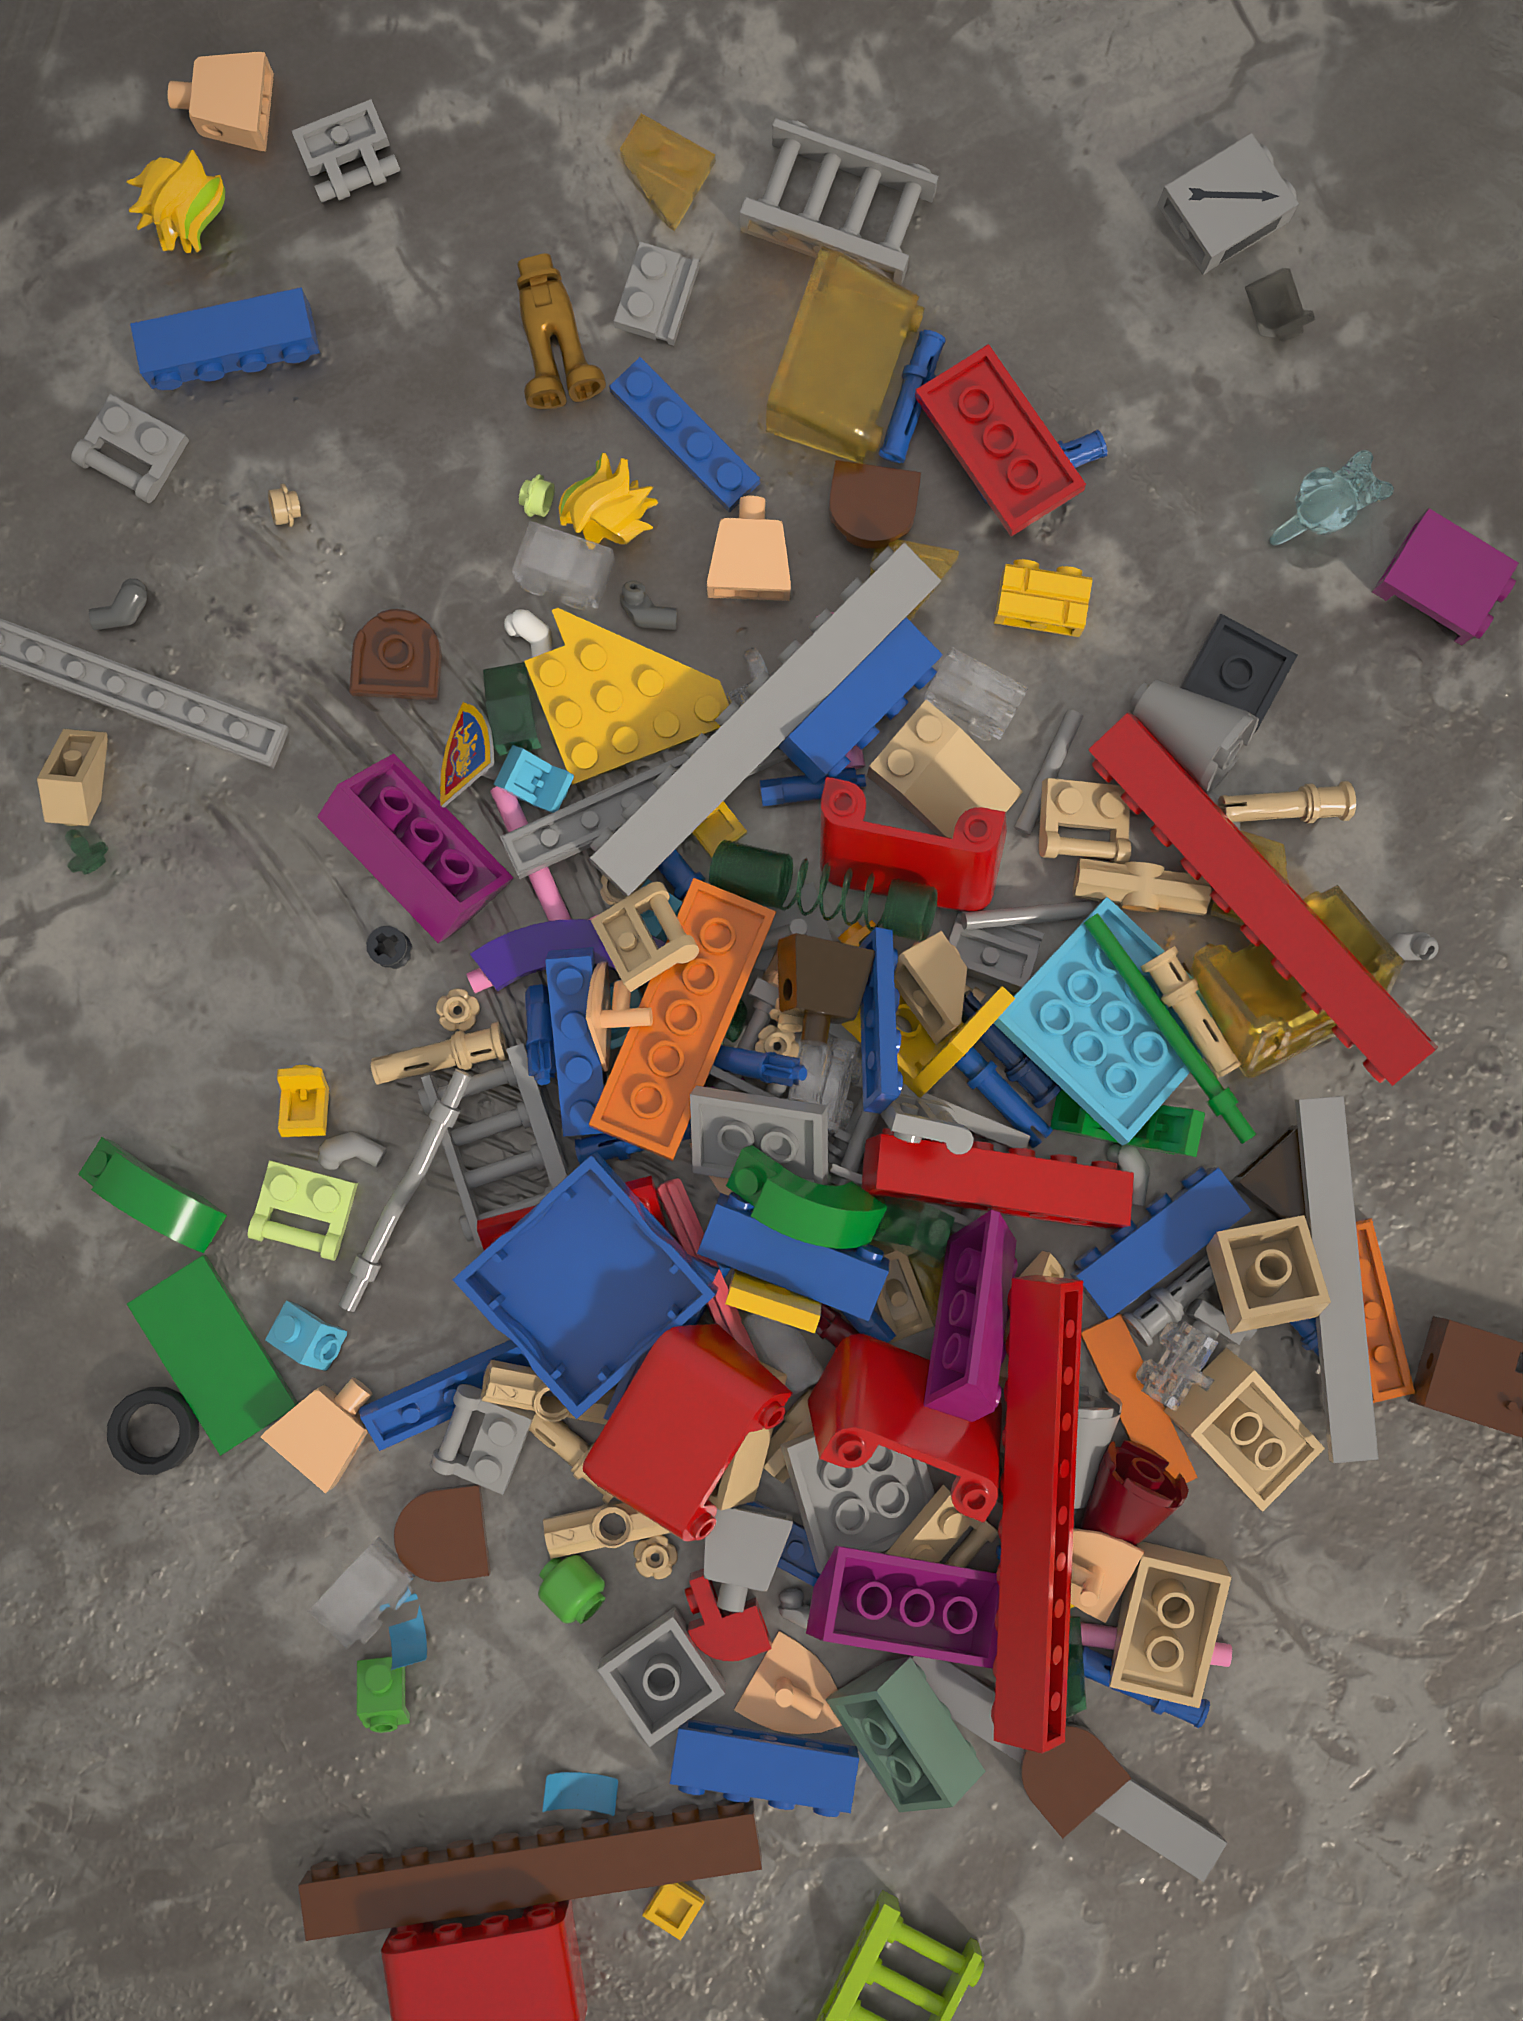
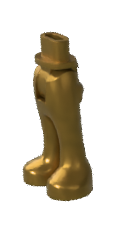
M547 253L521 259L517 263L520 277L517 279L520 313L535 369V378L530 380L524 388L527 405L537 409H553L566 404L564 388L559 377L550 343L552 335H556L561 349L570 398L575 402H582L594 397L606 387L605 377L599 367L588 365L578 336L573 307L565 286L561 282L560 271L553 267L551 255Z

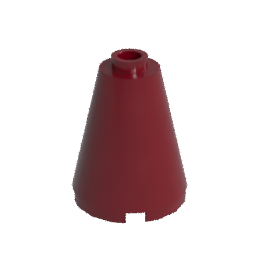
M1124 1440L1120 1447H1116L1114 1441L1109 1444L1105 1454H1103L1104 1456L1102 1457L1080 1529L1103 1532L1137 1546L1184 1503L1189 1489L1180 1473L1175 1479L1166 1470L1169 1462L1161 1455L1132 1441Z

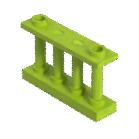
M881 1890L816 2021H888L862 2007L861 2000L857 1999L865 1983L872 1985L873 1982L931 2012L932 2014L928 2021H951L968 1985L974 1987L983 1972L984 1961L982 1960L983 1956L979 1942L970 1937L962 1954L904 1924L903 1917L900 1916L901 1911L898 1898ZM886 1941L891 1944L897 1941L953 1971L941 1996L882 1965V1959L879 1955Z

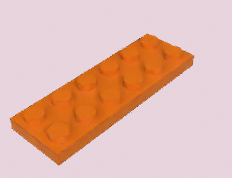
M693 878L677 918L686 935H691L699 947V953L692 961L683 964L677 963L649 981L638 1008L651 1007L653 1024L652 1026L629 1028L589 1122V1127L671 1161L674 1160L691 1119L690 1094L695 1086H705L775 918L776 911Z

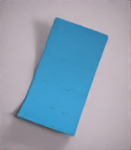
M411 1594L383 1602L382 1606L387 1608L417 1600L418 1597L416 1594ZM419 1604L415 1619L388 1627L392 1647L391 1670L427 1659L426 1631Z
M582 1772L549 1774L546 1777L542 1811L580 1809L614 1816L618 1779Z

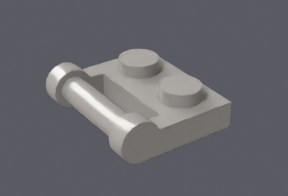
M110 394L84 439H81L75 445L71 460L83 468L90 466L134 490L136 497L151 503L160 492L188 444L189 439L182 432ZM107 443L149 466L150 470L142 476L99 451L103 444Z
M900 1094L881 1113L885 1123L891 1131H894V1136L898 1139L911 1143H920L922 1138L944 1142L946 1147L954 1154L967 1153L973 1145L972 1133L966 1126L957 1123L956 1113L945 1103Z
M467 1384L459 1385L453 1398L456 1406L439 1449L433 1452L429 1465L439 1474H454L503 1495L512 1477L536 1412L482 1401V1389ZM478 1410L485 1413V1417L468 1458L457 1452L472 1411Z

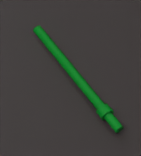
M1099 913L1085 921L1083 924L1207 1095L1209 1100L1206 1103L1215 1116H1222L1241 1144L1254 1137L1256 1132L1236 1106L1239 1102L1229 1087L1224 1089Z

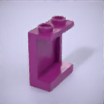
M1428 508L1415 521L1372 593L1385 601L1393 595L1399 597L1456 632L1458 635L1454 642L1462 646L1473 637L1480 639L1494 619V616L1490 615L1489 612L1496 601L1502 603L1513 589L1516 580L1511 578L1519 563Z

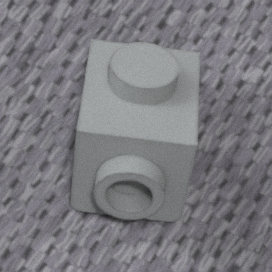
M1195 1299L1185 1311L1186 1315L1195 1320L1191 1327L1214 1342L1220 1336L1229 1343L1240 1345L1243 1339L1245 1341L1250 1340L1257 1331V1329L1230 1334L1225 1314L1201 1299Z

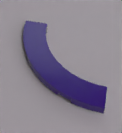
M586 919L555 920L533 924L504 934L470 953L497 992L518 979L545 970V959L551 950L594 947L595 965L597 966L600 962L608 961V969L616 970L591 920ZM652 936L658 948L665 945L666 942Z

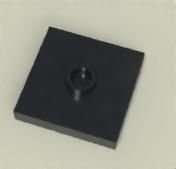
M1220 614L1180 688L1251 712L1252 715L1259 719L1256 732L1298 654Z

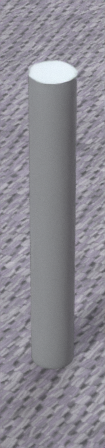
M1068 709L1014 827L1024 834L1030 835L1041 812L1042 781L1047 778L1056 779L1082 721L1083 715L1079 712Z
M1090 901L970 911L962 913L961 922L963 929L968 930L1085 919L1093 911Z

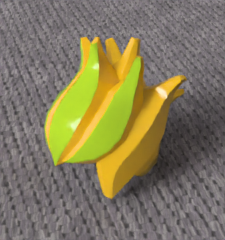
M193 149L188 152L182 163L169 158L159 157L147 164L140 175L126 181V183L132 186L142 188L138 201L129 208V212L142 213L137 230L154 222L163 251H174L178 235L185 253H191V244L197 253L201 250V233L222 210L226 190L221 175H215V177L206 176L202 163Z
M602 453L600 459L596 461V471L591 476L575 482L564 491L558 507L561 526L573 524L576 533H580L583 530L587 547L591 551L604 538L617 544H628L641 532L653 529V526L640 520L647 509L658 504V500L647 497L653 489L652 486L638 488V480L632 481L629 485L627 459L621 458L615 473L612 474L608 456L606 453Z

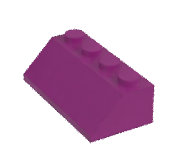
M394 753L337 784L317 816L437 943H440L465 926L514 878L446 807H441V803L435 795Z
M992 1209L948 1237L924 1400L925 1407L971 1422L994 1412L1000 1401L1001 1386L998 1382L1000 1367L1006 1356L1004 1335L1006 1322L1010 1317L1007 1299L1011 1288V1281L1016 1274L1018 1266L1017 1259L1015 1258L1017 1240L1000 1212Z
M836 1545L813 1588L806 1634L825 1642L993 1669L994 1659L997 1655L998 1632L995 1629V1616L999 1609L1000 1587L997 1583V1573Z

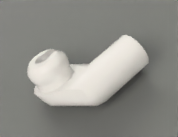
M517 609L512 614L506 616L504 621L506 632L510 636H521L530 642L532 658L553 650L549 626L529 610Z

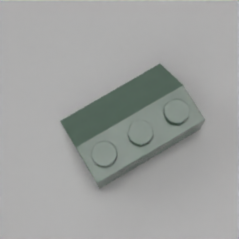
M911 1657L885 1661L835 1691L826 1699L899 1812L954 1807L986 1772L976 1757L974 1747L964 1739L951 1719L949 1709L944 1703L939 1701L926 1681L924 1671L919 1665L914 1663Z

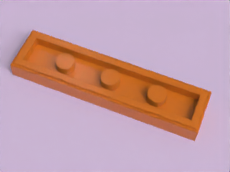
M1366 1218L1356 1221L1372 1396L1373 1403L1414 1394L1415 1390L1372 1218Z
M1117 1313L1110 1319L1106 1318L1081 1330V1339L1106 1392L1120 1398L1122 1402L1119 1420L1129 1441L1143 1445L1165 1458L1169 1462L1166 1470L1175 1479L1179 1473L1186 1483L1197 1479L1195 1470L1171 1419L1164 1412L1163 1402L1122 1315Z

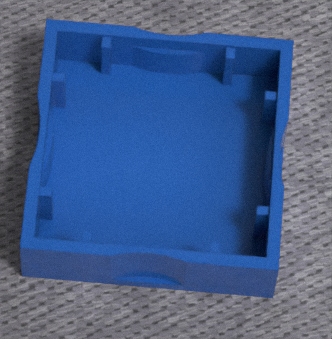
M598 1152L587 1158L509 1231L501 1235L452 1279L489 1322L519 1347L527 1358L532 1370L576 1419L624 1378L629 1369L651 1350L654 1343L664 1332L673 1327L682 1326L708 1303L718 1291V1287Z

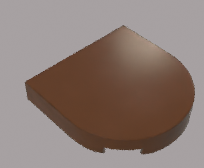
M835 460L828 509L830 521L846 536V540L853 545L869 549L887 547L890 542L899 539L904 534L906 535L913 525L921 472Z
M390 609L378 613L355 636L352 648L349 693L352 696L439 700L442 652L439 639L432 627L416 613L408 610Z
M471 1484L429 1490L418 1495L405 1506L396 1522L394 1543L399 1559L411 1573L421 1579L432 1582L485 1577L491 1574L480 1485Z
M1066 1724L1065 1743L1043 1754L1024 1749L1021 1761L1022 1784L1029 1799L1062 1839L1132 1779L1129 1773L1093 1732L1085 1727Z

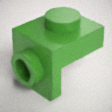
M392 1657L357 1661V1716L364 1727L370 1728L373 1732H391L396 1730L398 1725L410 1723V1713L405 1706V1666L391 1670Z

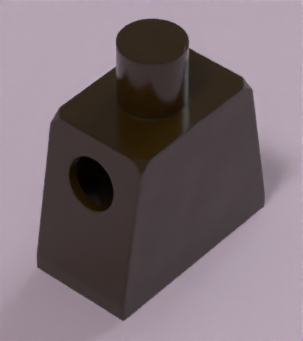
M795 933L778 940L779 1009L783 1014L803 1018L801 1043L827 1046L830 1024H842L853 1021L856 1018L874 961L875 950Z
M1297 1125L1290 1126L1230 1181L1238 1190L1277 1220L1305 1215L1306 1219Z

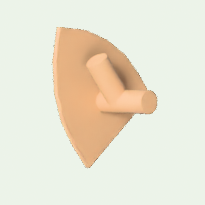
M608 961L598 963L593 971L586 1009V1021L604 1072L609 1069L611 1028L652 1026L653 1024L651 1007L630 1009L631 992L623 984L622 980L614 983L611 1009Z
M1073 1529L1071 1604L1106 1623L1139 1563L1144 1550L1103 1532Z
M778 1631L772 1642V1649L766 1652L734 1711L773 1731L797 1735L822 1733L842 1726L826 1701L832 1693L838 1690L829 1671L810 1650L795 1639Z

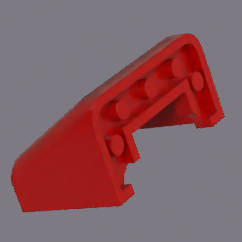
M826 777L821 798L820 868L823 876L830 884L841 888L960 912L981 911L990 904L994 895L1007 834L1006 812L983 807H974L966 810L958 818L952 839L866 822L864 818L867 801L863 791L856 784L849 781Z
M719 1324L673 1327L664 1332L652 1346L588 1453L582 1470L598 1487L683 1541L702 1540L711 1533L716 1525L715 1516L717 1508L708 1500L712 1491L748 1433L762 1429L769 1430L780 1422L785 1413L784 1406L793 1392Z
M853 1334L844 1338L837 1346L807 1400L819 1459L839 1467L855 1468L865 1464L872 1457L878 1445L957 1475L950 1490L954 1507L963 1515L984 1523L998 1498L1002 1427L1001 1401H999L994 1412L973 1422L925 1407L924 1400L930 1360L869 1335Z

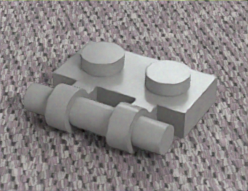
M372 99L292 130L310 177L327 171L330 180L314 186L321 203L338 197L340 201L350 197L349 192L372 182L374 186L387 182L385 177L401 171L394 154L380 160L377 159L375 151L390 146ZM363 157L365 166L345 174L341 173L340 165Z

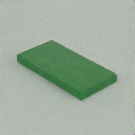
M202 1255L127 1303L128 1308L220 1456L275 1422L299 1404L207 1255Z

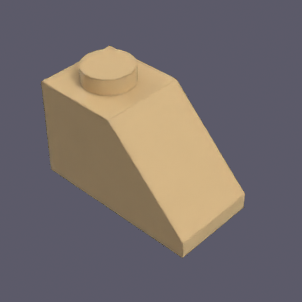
M62 730L37 777L45 822L60 823L67 826H89L102 797L108 743L106 732Z
M942 931L902 952L898 957L897 967L894 972L895 988L899 990L900 995L936 1045L942 1042L961 1023L967 966L961 959L958 950L950 944Z

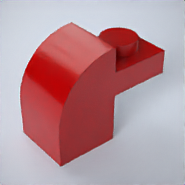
M704 1568L690 1573L689 1582L691 1586L684 1589L692 1614L701 1613L702 1617L689 1622L688 1633L694 1644L702 1652L721 1661H739L772 1649L771 1637L756 1597L745 1601L743 1612L722 1610L717 1607L718 1596L712 1580L704 1578Z

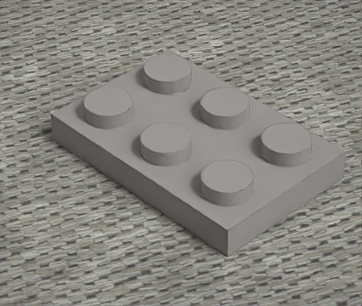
M695 1086L690 1094L693 1173L729 1179L741 1149L753 1145L795 1175L814 1183L828 1185V1105Z

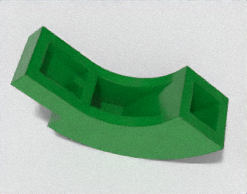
M1061 1089L1056 1096L1050 1125L1053 1130L1120 1144ZM1161 1105L1125 1145L1160 1153L1197 1157L1205 1112Z
M101 1137L78 1174L93 1186L91 1189L93 1192L119 1210L164 1236L201 1253L205 1252L227 1217V1214L203 1196L161 1176L118 1144L104 1137Z
M753 1145L741 1149L726 1184V1187L754 1206L751 1217L760 1223L793 1239L827 1248L849 1249L870 1244L888 1207L852 1181L840 1186H828L803 1179L784 1168Z

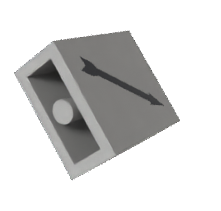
M1252 133L1164 186L1157 203L1158 208L1203 275L1289 223L1299 205L1293 185L1288 180L1282 179L1274 167L1273 157L1269 149L1265 145L1259 144Z

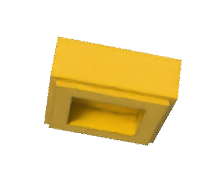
M723 801L692 834L711 859L714 860L747 834V830Z
M684 1882L660 1885L644 1908L642 1916L681 1941L704 1904L705 1896Z

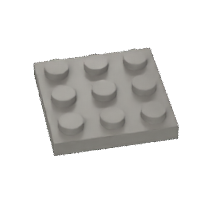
M814 1431L780 1444L815 1566L820 1574L836 1545L877 1553L890 1549L935 1495L926 1463L880 1445L877 1446L872 1457L865 1464L855 1468H844L819 1459Z

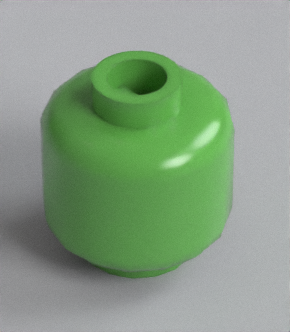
M572 1555L564 1560L560 1557L553 1558L539 1574L543 1580L538 1590L539 1599L565 1624L575 1621L583 1624L598 1611L605 1601V1597L602 1595L605 1587L604 1580L579 1555Z

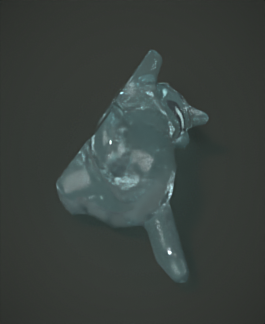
M1367 450L1357 452L1334 474L1328 467H1319L1303 479L1300 490L1295 497L1296 515L1273 533L1269 540L1270 544L1279 545L1306 530H1310L1318 535H1329L1350 525L1358 515V510L1392 496L1394 491L1392 484L1377 479L1371 470L1373 462L1372 453Z

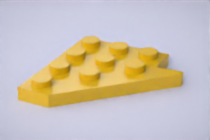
M560 608L553 609L552 613L565 645L524 661L566 770L574 775L572 785L695 739L701 733L705 735L718 730L721 726L715 719L729 706L720 680Z

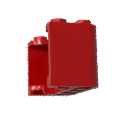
M571 1900L528 1906L524 1910L522 1918L509 1920L507 1915H497L481 1921V1925L463 1928L461 1923L446 1924L436 1928L435 1933L433 1923L431 1922L393 1927L390 1929L381 1948L391 2021H585L588 2004Z

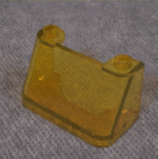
M822 245L769 394L766 408V432L864 464L868 451L876 453L884 427L878 426L877 421L903 342L907 338L909 331L917 333L925 311V307L918 305L920 296L841 251Z
M1338 885L1322 893L1315 891L1305 897L1303 900L1390 994L1405 963L1403 958ZM1263 943L1259 947L1251 944L1234 954L1225 944L1217 946L1209 944L1201 948L1194 955L1191 975L1197 980L1199 991L1216 1025L1241 1063L1239 1068L1247 1078L1256 1077L1335 1036L1331 1028L1336 1023L1325 1011L1318 1015L1307 1005L1300 995L1305 989L1294 977L1287 981L1270 963V960L1275 956Z

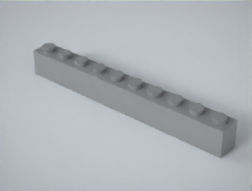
M905 542L895 552L888 546L870 564L875 572L864 583L857 577L839 595L844 603L833 614L826 608L808 626L813 634L803 645L795 639L777 657L783 665L772 676L764 670L746 688L752 696L741 707L733 701L715 719L721 727L709 739L701 733L683 751L689 759L678 770L670 764L652 782L658 790L646 802L638 796L622 812L621 815L627 821L615 833L606 828L593 841L590 847L595 853L589 858V861L625 897H628L941 582L937 575Z

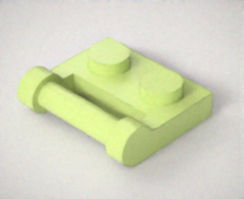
M269 1161L256 1210L248 1228V1238L261 1242L264 1238L294 1245L320 1252L321 1258L335 1261L341 1247L358 1183L276 1161ZM273 1208L330 1223L328 1233L322 1235L270 1221Z

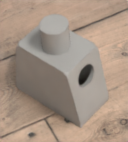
M746 1504L722 1511L717 1509L715 1516L716 1525L711 1533L705 1537L704 1578L721 1582L717 1607L731 1612H743L748 1588L758 1591L768 1590L792 1529L793 1514Z

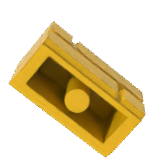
M1026 559L1014 560L1013 565L1005 564L1000 579L994 624L1080 637L1086 625L1092 587L1091 577L1082 576V570L1068 566L1058 567L1056 572L1039 569V563Z

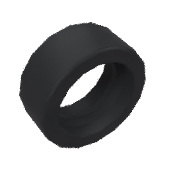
M148 1387L126 1396L113 1409L107 1423V1443L113 1457L125 1469L139 1475H158L180 1465L193 1452L199 1438V1421L182 1393L168 1387ZM147 1404H160L169 1408L179 1423V1438L175 1446L167 1454L160 1457H147L138 1453L132 1447L127 1435L131 1416L140 1407Z

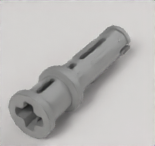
M1208 1254L1167 1288L1159 1287L1153 1289L1150 1292L1151 1298L1134 1312H1125L1122 1315L1128 1329L1145 1347H1149L1153 1343L1152 1337L1171 1322L1178 1323L1182 1320L1184 1315L1183 1309L1216 1283Z

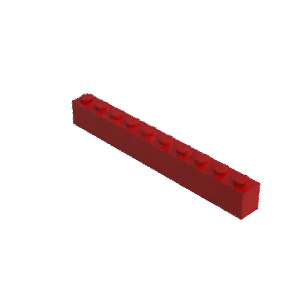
M1126 713L1088 749L1096 758L1091 765L1108 783L1113 779L1117 781L1125 790L1120 797L1127 806L1137 815L1143 811L1155 823L1150 830L1156 838L1167 848L1172 844L1175 845L1184 855L1179 861L1184 869L1197 881L1203 876L1214 889L1209 894L1213 901L1225 913L1228 914L1233 910L1242 919L1244 924L1239 928L1256 947L1263 943L1275 956L1270 960L1272 966L1287 981L1294 977L1305 989L1300 994L1302 999L1316 1014L1319 1015L1323 1011L1328 1014L1336 1023L1331 1028L1333 1033L1348 1049L1356 1045L1367 1058L1362 1062L1363 1066L1379 1083L1387 1080L1392 1086L1395 1085L1438 1048L1135 715Z
M1029 1275L1012 1278V1285L1007 1299L1010 1310V1333L1006 1340V1353L1009 1361L1008 1379L1004 1387L1007 1411L1006 1425L1002 1433L1005 1461L1004 1472L1000 1480V1489L1003 1494V1512L998 1528L999 1538L1001 1539V1562L996 1576L1000 1587L999 1609L995 1616V1629L998 1632L997 1655L993 1663L996 1688L995 1701L991 1709V1719L994 1723L993 1741L1043 1754L1065 1743L1083 1280Z

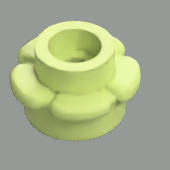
M540 474L533 478L532 481L525 480L520 490L519 504L524 506V512L527 516L532 517L535 514L545 517L548 514L555 493L554 483L545 481L544 476Z

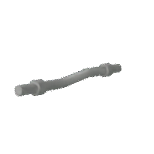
M455 1069L442 1099L435 1101L429 1114V1118L432 1120L410 1167L385 1205L363 1254H357L350 1269L353 1275L339 1303V1306L345 1310L355 1312L368 1283L374 1282L381 1268V1263L378 1261L400 1215L425 1177L447 1128H453L461 1110L457 1107L472 1077L468 1073Z

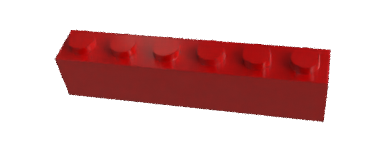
M884 1128L881 1134L866 1139L861 1188L870 1195L984 1212L992 1209L1004 1215L1114 1230L1128 1227L1131 1224L1134 1173L1118 1170V1164L1109 1161H1092L1091 1166L1077 1164V1157L1071 1155L1054 1154L1050 1155V1159L1035 1157L1036 1151L1026 1148H1010L1008 1153L994 1151V1144L973 1141V1145L967 1153L954 1154L946 1147L944 1142L924 1138L920 1143H911L896 1138L894 1131H891L890 1128Z

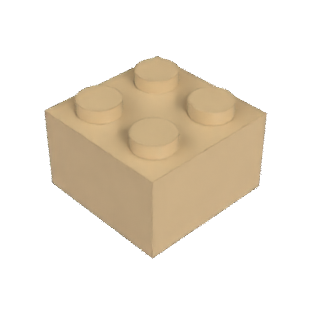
M1305 1215L1218 1231L1206 1247L1230 1334L1315 1318L1331 1303Z

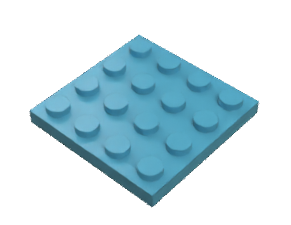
M1106 897L1014 995L1016 999L993 1024L1123 1146L1135 1136L1190 1072L1083 924L1089 918L1099 913L1154 992L1161 999L1163 994L1149 972H1143L1140 966L1165 951L1117 905ZM1198 983L1199 990L1196 993L1223 1035L1236 1021V1018ZM1165 1004L1167 1010L1203 1058L1204 1056L1192 1040L1178 1014L1172 1006L1168 1008Z

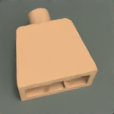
M265 52L201 56L194 61L192 82H169L168 103L172 109L189 110V117L197 133L203 137L258 151H266L274 73Z
M759 496L741 497L739 500V518H723L720 520L707 578L708 598L790 601L791 581L783 523L779 520L765 519L766 500Z
M354 1377L349 1380L338 1395L329 1387L323 1385L314 1390L266 1430L261 1438L324 1493H327L339 1482L368 1433L358 1411L373 1394L369 1388Z

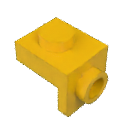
M296 1065L292 1068L278 1069L277 1081L281 1088L278 1130L281 1137L326 1136L329 1087L323 1070L309 1065Z

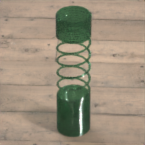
M726 839L720 842L715 850L710 865L709 884L759 905L771 907L772 909L775 908L776 910L779 908L785 911L791 908L797 900L801 914L807 916L819 904L820 913L826 921L832 920L841 909L843 920L848 926L854 925L864 912V921L868 930L873 931L875 927L879 928L883 923V928L893 930L895 937L907 938L916 942L926 940L930 933L937 906V889L935 886L931 887L930 885H922L921 883H913V881L909 882L908 880H900V878L896 879L894 877L889 886L884 912L878 923L871 927L868 921V901L874 884L875 875L873 872L868 876L862 907L856 918L849 922L846 917L845 902L853 871L851 867L847 869L844 877L841 900L834 913L827 917L824 913L823 894L830 875L831 866L829 862L824 865L818 898L813 907L805 912L801 904V890L808 871L809 861L807 857L802 860L799 869L797 891L791 902L783 907L782 905L789 893L793 875V859L789 853L765 850L764 848L748 846L747 844L727 841Z

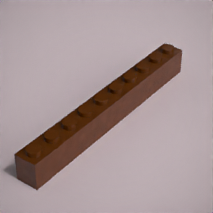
M723 1799L716 1803L717 1807L700 1810L698 1805H682L672 1809V1814L655 1817L653 1812L644 1811L627 1816V1821L609 1824L608 1819H593L582 1823V1828L564 1831L563 1826H548L539 1829L536 1832L537 1835L519 1838L518 1833H503L494 1836L489 1843L474 1845L473 1840H459L449 1843L445 1850L429 1852L428 1847H414L403 1851L400 1857L387 1859L383 1858V1854H369L356 1859L355 1864L338 1866L337 1861L320 1862L311 1866V1871L306 1872L298 1885L305 1940L311 1941L762 1870V1854L754 1801L744 1803Z

